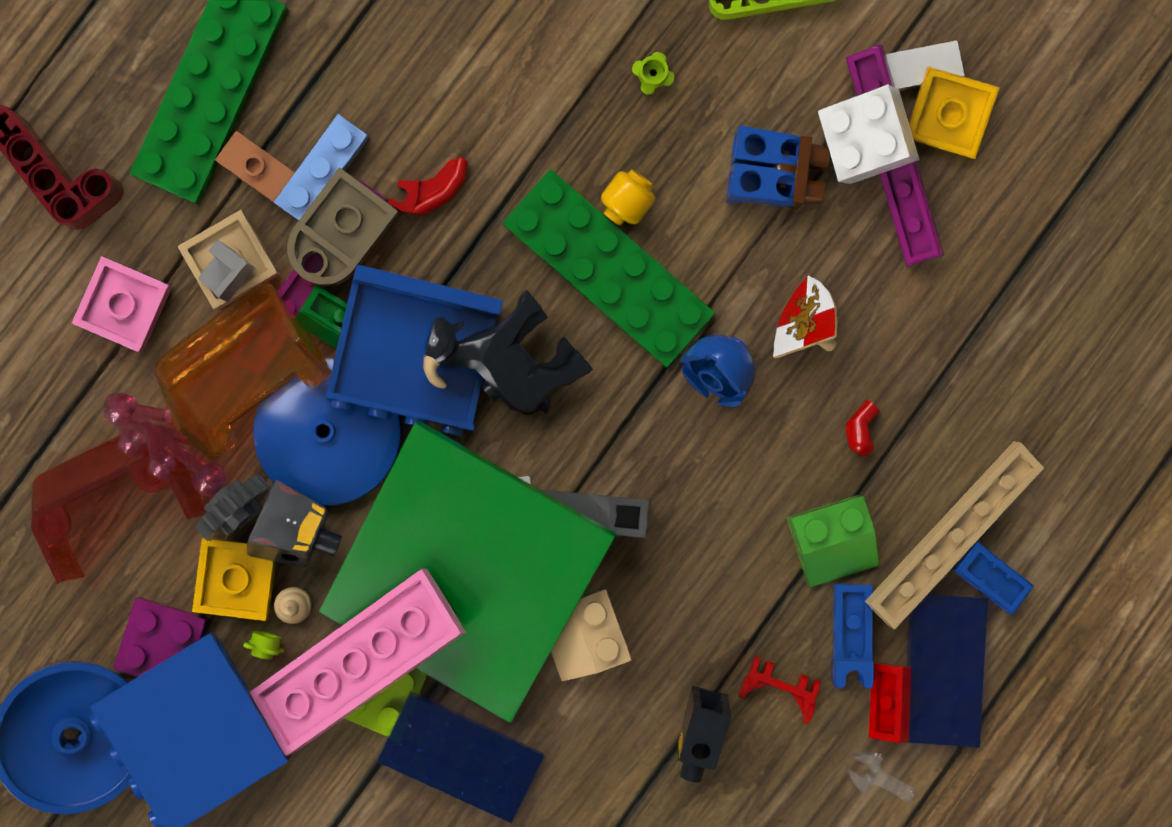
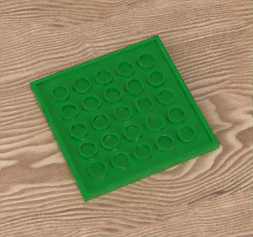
M417 421L414 423L319 612L344 625L421 569H428L466 633L419 665L417 669L511 723L617 533L431 427Z

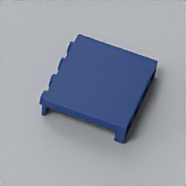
M357 264L325 398L332 400L331 407L354 411V406L358 405L370 408L368 415L390 420L393 413L406 416L405 424L414 425L417 421L425 425L428 422L442 425L441 432L463 436L464 430L474 431L475 425L472 424L483 377L475 369L439 366L436 371L447 387L444 389L437 388L429 382L423 370L425 345L432 323L437 317H443L452 324L464 322L462 328L456 333L458 341L476 332L495 327L503 300Z
M215 632L206 635L90 706L93 712L90 720L94 728L100 735H107L113 745L109 748L112 758L120 768L126 767L132 777L129 780V785L135 796L139 800L144 798L150 807L151 812L148 813V816L154 827H185L281 767L291 758L284 755L249 693L250 689Z

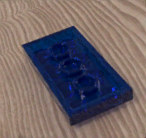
M927 594L910 613L907 666L911 667L909 742L906 743L980 747L988 598Z
M410 691L377 757V762L512 823L544 758V754L533 747Z

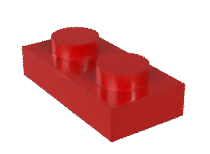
M881 662L874 663L873 687L870 691L869 738L895 743L909 742L911 667Z

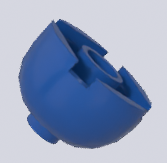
M724 335L704 337L695 342L680 361V363H685L681 371L689 384L706 398L709 396V391L715 396L720 397L721 399L717 404L722 406L735 407L740 405L749 393L755 379L756 368L752 356L748 352V347L742 340L736 337Z

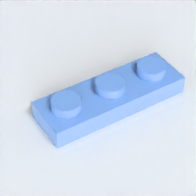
M338 114L274 203L299 220L339 167L344 171L348 169L369 140L368 135Z

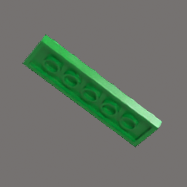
M208 0L129 172L130 175L194 204H200L218 165L215 159L230 139L288 12L286 5L275 0Z
M551 168L502 222L506 229L665 368L673 362L715 314L711 308Z

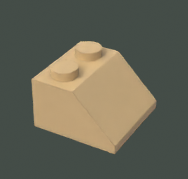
M606 586L581 596L551 650L561 681L596 674L632 661Z

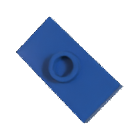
M978 541L951 569L999 608L1012 616L1034 587L1033 584Z

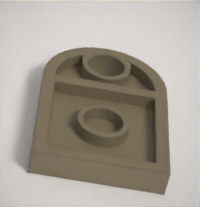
M339 167L293 227L287 243L289 261L294 270L312 284L334 286L343 283L354 274L356 265H361L400 213ZM311 254H320L324 259L323 268L317 273H308L305 269V260Z

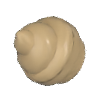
M288 587L282 590L274 602V611L277 617L288 624H297L304 621L312 610L310 595L299 587Z

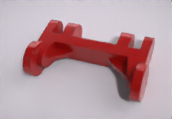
M754 656L747 676L744 677L741 683L738 697L744 699L747 692L750 693L754 689L769 685L783 690L793 696L803 714L802 722L808 724L815 710V699L821 681L814 679L810 691H805L809 676L800 674L795 687L770 677L774 663L768 660L765 662L762 672H757L760 657Z

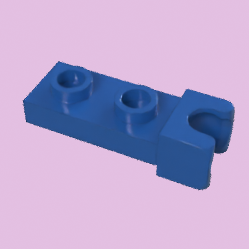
M833 583V658L831 680L836 688H843L845 686L846 676L853 670L858 671L860 684L867 689L873 687V610L865 603V600L873 593V585Z

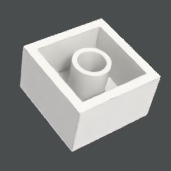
M889 84L818 110L838 182L852 184L919 160L899 89Z

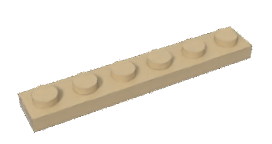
M1013 441L865 600V603L889 627L895 630L1037 477L1044 467L1021 442Z

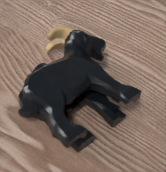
M525 290L520 295L514 311L500 324L476 332L460 341L456 339V333L462 328L464 322L452 324L443 317H437L432 323L423 359L424 373L429 382L437 388L444 389L447 387L444 380L438 376L437 367L475 369L486 380L481 387L495 403L501 398L510 409L524 415L534 414L540 410L544 414L548 413L551 407L548 397L550 393L559 387L571 385L579 378L589 374L593 368L564 336L557 343L555 356L550 361L536 364L531 355L520 345L527 334L548 318L542 310L543 308L528 290Z

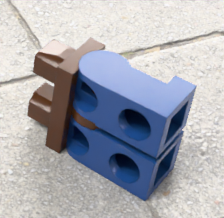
M739 125L734 133L730 163L732 167L729 171L726 202L739 204L741 202L758 203L799 209L803 204H821L824 200L825 182L807 180L809 168L825 170L827 168L830 154L829 148L812 144V137H799L792 134Z

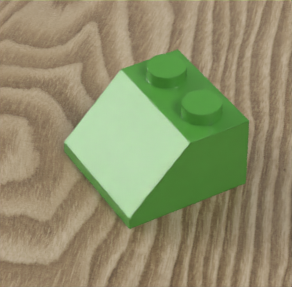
M855 495L786 517L809 588L879 566L875 530L864 496Z

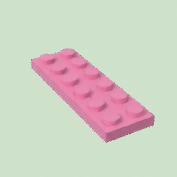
M421 569L249 693L284 755L289 756L464 635L466 631L429 570Z

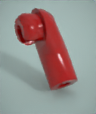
M866 400L845 426L849 448L852 452L862 457L869 455L874 449V442L871 440L868 425L880 413L879 408L869 400Z

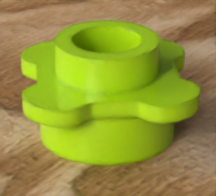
M655 52L643 61L638 60L633 64L632 72L639 77L641 91L644 94L651 95L656 88L663 85L670 86L674 82V74L668 70L666 57L663 53ZM650 71H656L657 75L651 76Z
M253 631L251 640L243 644L245 648L252 649V656L261 659L272 660L273 655L284 653V648L280 647L282 638L267 632Z

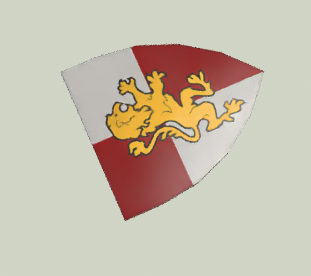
M807 276L794 291L782 312L774 341L773 357L775 359L817 344L826 351H832L836 347L837 341L834 339L837 338V310L835 302L827 288L810 276Z

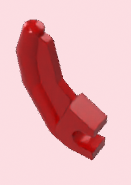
M458 157L457 160L451 159L433 179L424 181L399 180L397 187L407 192L406 199L398 202L390 197L387 203L403 214L427 215L453 199L465 182L468 161L463 157Z

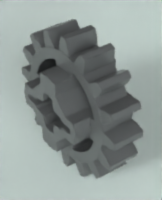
M260 475L248 478L243 484L237 479L229 486L217 492L214 498L204 506L203 509L207 513L202 516L203 519L196 524L195 528L206 541L219 537L223 532L228 537L231 536L234 532L246 526L263 509L260 502L269 493L271 488Z

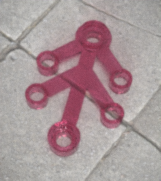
M113 393L107 396L104 401V416L110 423L119 427L121 439L118 444L122 451L130 455H137L141 452L144 444L147 443L151 461L149 464L150 472L156 477L168 478L174 470L176 462L170 455L166 454V450L195 473L192 478V485L198 492L207 496H215L222 489L226 482L225 469L216 462H207L205 464L180 444L193 445L198 449L208 450L216 438V434L211 428L199 425L193 432L176 429L183 424L187 417L185 408L176 403H169L165 409L140 405L133 396L126 393ZM150 420L164 422L171 427L155 425ZM135 427L142 431L145 434V436L139 431L135 430Z

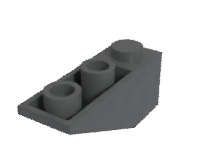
M541 490L617 533L616 535L646 537L648 499Z

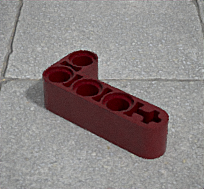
M0 105V151L53 219L69 228L82 230L90 226L120 202L123 196V187L119 180L104 170L95 168L87 170L73 181L27 120L9 107ZM4 123H6V125L8 126V128H9L12 132H14L15 135L12 136V135L8 134L7 132H5V130H6L7 128H6V126H5ZM33 146L31 158L23 161L24 151ZM51 175H55L56 181L54 186L46 190V179ZM106 180V191L104 194L96 196V186L99 182ZM73 203H77V214L68 219L66 213L68 207Z

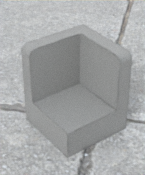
M217 240L208 251L215 257L201 273L199 280L211 289L218 298L229 302L255 267L226 244Z

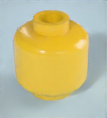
M633 169L629 173L624 171L618 172L601 195V200L607 207L604 214L620 226L624 221L630 224H638L655 202V195L652 192L655 186Z

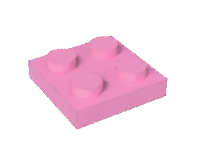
M101 256L72 324L143 353L172 286Z

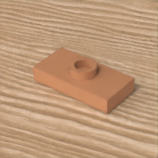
M235 131L215 159V161L273 203L295 173L238 131Z

